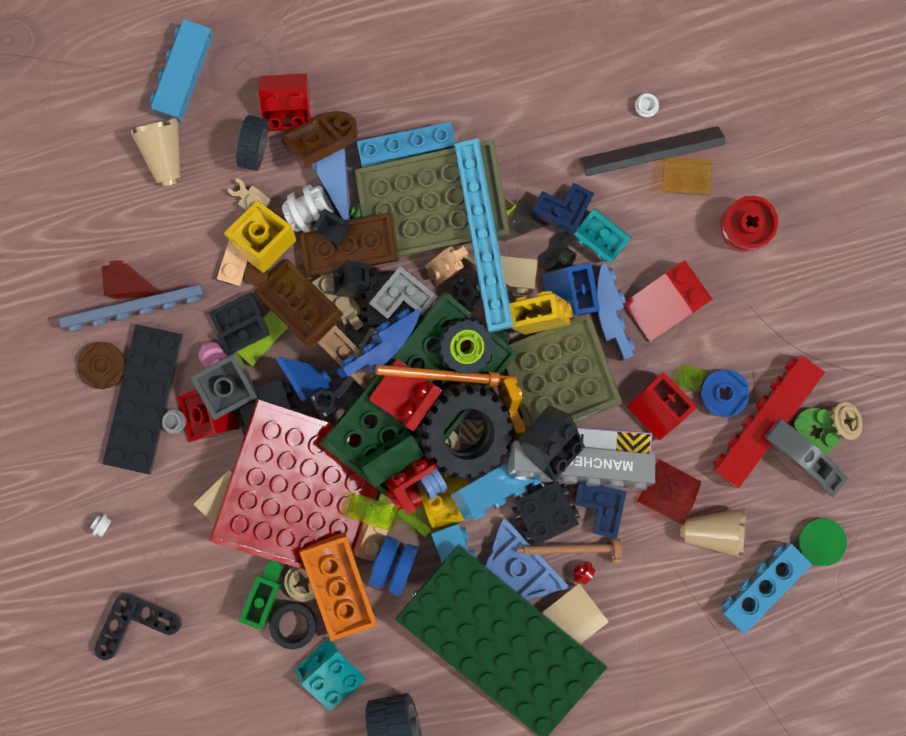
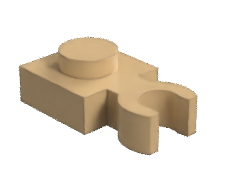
M238 178L235 181L240 185V190L237 192L232 191L230 188L227 190L232 197L241 198L238 205L246 211L257 200L266 207L272 202L271 199L253 185L247 190L244 182Z

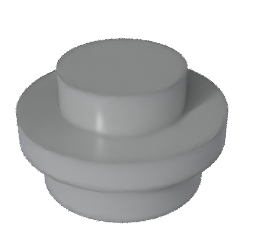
M179 410L167 411L162 419L163 428L172 434L181 432L186 426L185 415Z

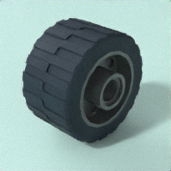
M403 693L367 702L365 717L368 736H422L418 713L410 694Z

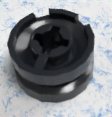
M468 275L455 279L451 284L450 296L467 310L476 308L482 300L479 281ZM465 288H468L471 292L469 297L462 296V291Z

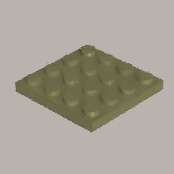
M589 313L570 320L571 325L545 330L509 345L518 354L506 368L509 376L517 377L516 386H519L522 391L523 398L519 405L527 428L549 405L571 414L574 422L623 404Z

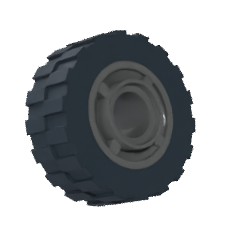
M251 115L245 117L237 145V167L254 171L259 170L267 143V119Z

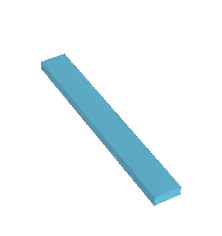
M476 138L455 143L488 332L513 328L480 141Z

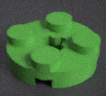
M810 408L803 410L797 414L791 427L807 438L824 454L829 453L840 440L839 435H836V428L832 426L834 424V420L830 417L832 414L825 409ZM813 425L821 430L817 439L815 436L809 435Z

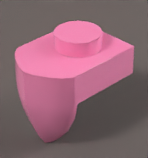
M204 342L199 351V359L205 368L227 357L224 350L216 342Z

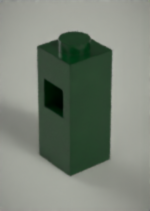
M406 430L358 461V464L375 488L424 456L420 449L421 445L416 434L412 436Z

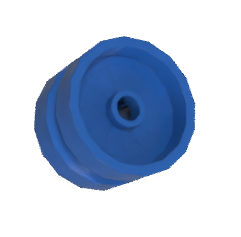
M387 535L371 569L373 572L368 586L380 590L383 588L387 576L391 577L388 593L400 597L419 547L407 543L403 546L400 556H398L396 552L399 540Z

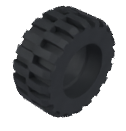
M458 382L457 385L452 383L444 385L445 389L441 391L416 427L422 452L428 459L434 462L437 469H440L448 476L454 475L458 479H464L465 475H468L470 479L478 478L479 472L486 475L491 472L490 467L492 465L498 467L502 463L499 460L502 454L507 456L510 450L506 446L507 443H512L513 435L510 433V430L514 429L513 421L509 419L511 414L499 397L477 383ZM465 409L479 411L484 418V431L479 441L472 447L464 450L449 448L444 441V430L449 419Z

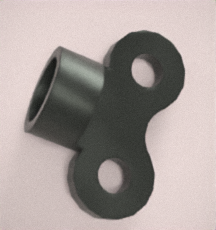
M561 232L554 236L553 248L549 252L544 253L540 258V265L543 269L552 270L557 264L564 268L573 265L577 253L568 248L571 244L569 235ZM560 239H565L563 244H559ZM547 259H552L550 264H546Z

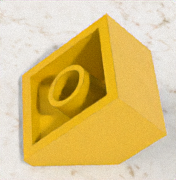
M258 200L224 232L225 236L242 256L263 273L296 241L292 226Z

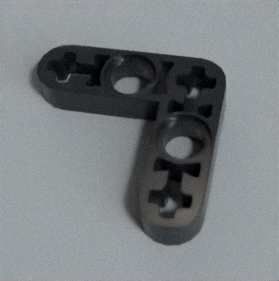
M121 594L115 600L95 644V654L101 660H109L116 656L132 620L163 634L173 635L181 629L182 618L177 613L135 594ZM129 598L132 608L129 607L124 612V615L128 616V618L116 615V611L120 613L123 610L124 605L121 603V600L124 601ZM145 607H151L155 611L153 620L148 621L143 618L142 611ZM162 612L164 615L161 618L169 620L171 617L174 618L173 623L176 624V627H172L169 630L167 629V623L160 621L159 626L155 623L160 618ZM115 619L120 620L123 624V629L120 633H114L110 628L111 622ZM110 637L118 638V641L115 639L111 641L109 648L112 649V652H108L105 655L101 645L107 644Z

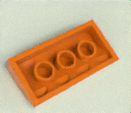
M346 531L300 550L302 561L331 641L377 626L376 617Z

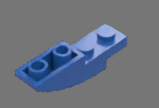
M407 308L396 315L397 320L390 324L389 321H386L376 327L378 332L371 336L374 342L364 346L361 349L362 354L357 357L353 354L341 361L343 366L336 369L340 377H348L362 367L366 374L375 371L376 365H384L404 345L417 323L420 311L418 309L409 311Z

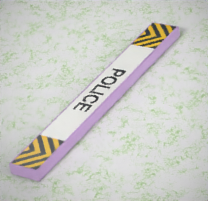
M463 419L460 423L459 443L476 444L483 434L484 421ZM577 428L585 448L651 454L652 433Z

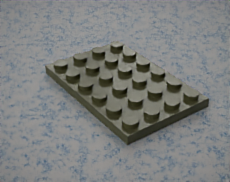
M493 139L482 141L480 146L497 237L511 235L495 141ZM455 148L355 169L362 218L390 212L393 214L399 258L472 243Z

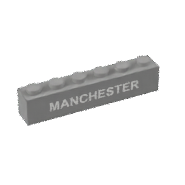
M514 441L509 445L508 475H515V478L519 480L537 477L542 482L553 481L525 455L519 441ZM584 448L557 479L563 480L564 484H576L577 481L586 482L587 486L609 484L610 488L632 486V490H646L647 487L655 483V454Z

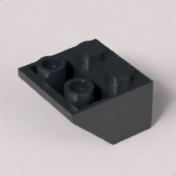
M550 405L518 438L525 455L553 481L566 470L585 448L571 414Z

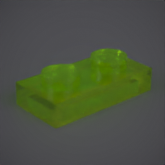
M352 493L345 516L392 532L399 511L394 506Z

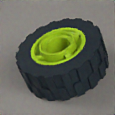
M458 318L456 321L452 320L447 326H444L442 333L439 334V342L437 343L439 356L454 371L458 373L463 372L464 374L475 373L479 369H483L486 366L485 364L491 360L494 342L491 338V333L478 321L471 318ZM464 340H470L471 346L469 350L462 352L460 350L461 343Z

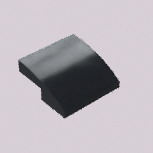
M249 292L209 312L218 331L217 336L227 356L270 336L264 315L253 292Z

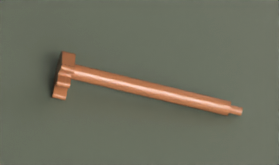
M612 538L611 544L540 545L517 548V553L524 554L611 552V562L621 563L623 561L620 538Z

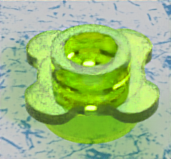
M685 365L682 369L684 372L683 376L678 381L680 387L692 388L694 392L700 391L701 383L706 376L705 371L692 368L691 365Z

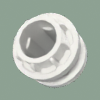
M311 185L303 187L304 195L300 197L295 192L287 195V201L282 205V211L294 231L299 232L302 230L305 233L311 231V228H313L312 222L318 220L324 208L332 213L334 212L332 203L321 186L313 188Z

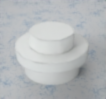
M649 93L640 95L635 102L636 112L646 118L654 116L659 109L658 99Z
M104 513L102 517L96 516L90 526L93 529L92 535L103 536L112 521L107 518V514Z

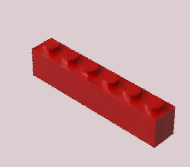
M800 355L796 358H790L784 366L786 372L782 377L777 376L770 385V388H772L768 396L763 395L756 404L758 408L753 416L749 414L741 424L744 428L739 434L735 433L727 442L729 448L724 454L722 452L719 453L712 464L715 466L712 471L734 488H740L772 445L765 438L769 430L779 418L788 423L826 373L805 356Z

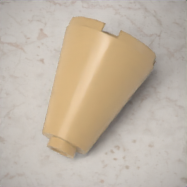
M177 118L167 122L161 121L130 129L131 135L156 183L162 182L163 187L176 184V179L180 178Z
M746 509L686 518V522L681 523L680 537L685 538V543L744 558Z

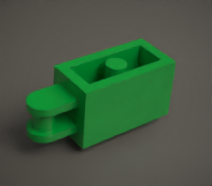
M272 560L267 564L264 573L256 576L239 622L259 630L265 628L283 583L278 580L283 568L282 563Z

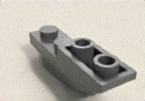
M779 418L766 434L765 438L793 465L805 472L828 495L834 497L848 479L839 470L840 467L782 419Z

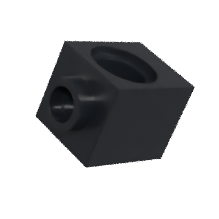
M347 260L333 272L334 294L356 298L370 287L369 265Z

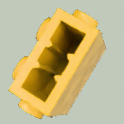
M551 291L538 293V297L531 299L529 297H519L514 299V303H509L514 326L512 329L524 335L571 325L570 318L573 314L570 303H567L558 295L552 294Z

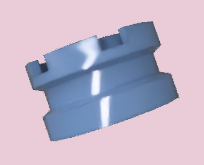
M437 468L418 480V483L430 500L436 498V494L439 492L444 493L448 490Z

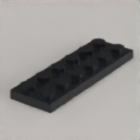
M135 324L103 465L151 475L163 426L162 419L168 405L183 334Z

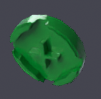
M816 518L808 521L799 532L798 548L800 553L812 564L830 566L837 563L844 556L847 548V537L843 528L837 522L827 518Z

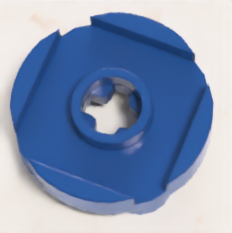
M719 370L705 378L701 385L699 396L708 412L715 416L726 418L739 414L748 404V384L745 378L736 371ZM720 388L730 389V391L728 392V394L730 395L729 399H721L719 397Z

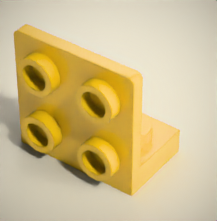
M438 469L448 490L444 493L439 492L433 500L427 497L424 489L416 481L433 531L464 520L451 494L468 485L466 478L458 479L454 475L448 476Z

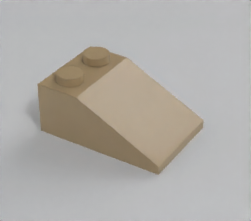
M468 252V255L464 258V264L477 271L474 253ZM501 256L507 291L513 292L515 297H527L528 294H532L535 288L537 260Z

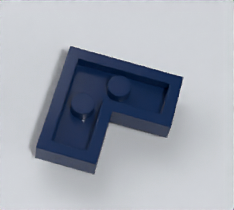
M575 183L572 184L564 201L542 191L531 214L574 235L594 193Z
M579 481L574 505L597 509L592 533L617 539L627 491L601 485L587 486L586 482Z

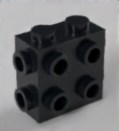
M384 272L370 273V287L361 293V297L366 298V307L362 308L363 322H368L369 327H378L386 321H389L391 324L397 320L396 315L407 308L409 311L414 310L403 301L393 315L387 319L369 304L392 276H384Z
M283 379L254 387L257 398L236 408L237 414L241 413L244 422L241 423V429L244 435L257 399L299 413L297 406L292 407L290 397L293 396L289 383H285Z
M558 480L554 482H541L538 484L539 489L533 492L527 489L524 493L517 496V500L513 501L515 506L512 507V510L517 520L522 519L526 526L522 531L528 543L533 541L535 546L579 525L577 519L581 518L575 505L570 506L566 498L570 494L565 484H559Z

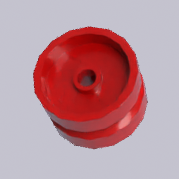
M744 196L736 200L723 213L720 221V233L725 243L732 249L740 252H753L769 243L775 236L779 226L778 214L774 206L766 199L758 196ZM747 221L751 223L750 227L746 225Z

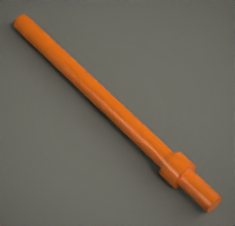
M376 365L375 367L376 375L482 383L489 387H498L503 384L504 380L513 378L517 385V377L503 376L496 372L464 374L463 372L458 373L456 371Z

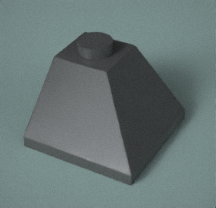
M237 351L190 377L213 420L257 398L249 372Z

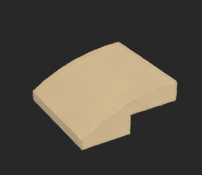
M580 584L576 585L543 611L546 616L580 644L609 622Z

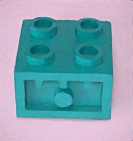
M330 637L293 669L300 684L329 711H332L366 680L365 676L341 654L336 643L331 641Z

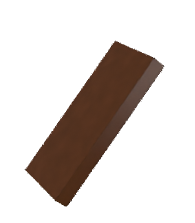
M390 212L346 221L352 225V228L341 246L314 231L313 228L307 233L302 230L299 231L305 276L310 278L332 274L347 260L369 266L399 261L393 214Z
M288 259L254 291L267 307L308 348L343 315V312Z

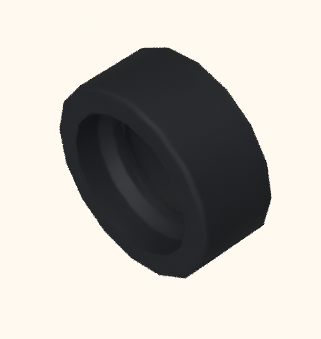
M289 602L283 604L274 612L269 628L272 638L278 645L285 649L294 650L304 647L311 641L316 633L317 621L310 607L300 602ZM291 611L303 614L308 624L305 635L296 640L284 637L279 628L282 616Z

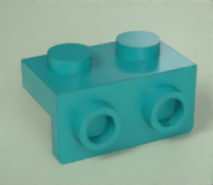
M596 207L574 233L581 245L589 246L596 252L595 255L600 260L608 261L609 263L614 261L632 238L630 234Z

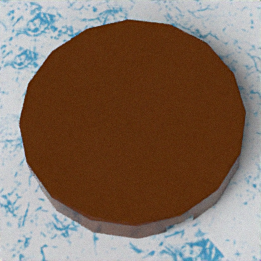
M92 343L82 351L78 358V373L83 382L92 388L102 390L113 388L123 378L126 359L122 351L111 343Z

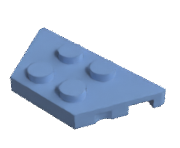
M504 518L501 521L485 566L527 600L567 589L569 586L539 554L517 553V548L531 545Z

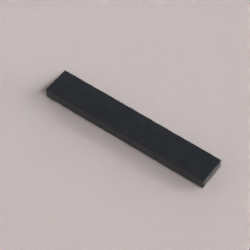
M714 127L580 158L583 171L588 177L726 144L720 128Z

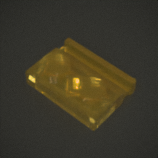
M672 157L663 160L662 193L706 196L711 194L712 160Z

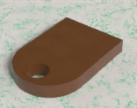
M332 111L324 113L286 132L280 137L285 147L304 168H307L352 144L357 138L358 128L356 120L351 114L343 111Z

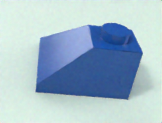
M283 357L276 359L303 402H309L308 399L318 391L331 388L328 383L332 380L325 369L320 371L317 366Z

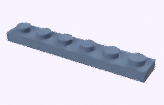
M201 285L62 317L59 318L61 328L69 329V332H77L83 330L85 325L92 324L93 327L107 324L106 320L116 318V321L130 319V315L135 313L143 316L154 313L153 309L160 307L163 310L176 308L177 303L185 301L187 305L198 303L200 298L206 297L205 290Z

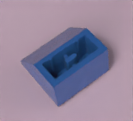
M591 263L566 267L542 274L545 292L551 291L552 294H556L567 301V303H570L573 314L571 318L587 313L590 315L596 314L600 311Z

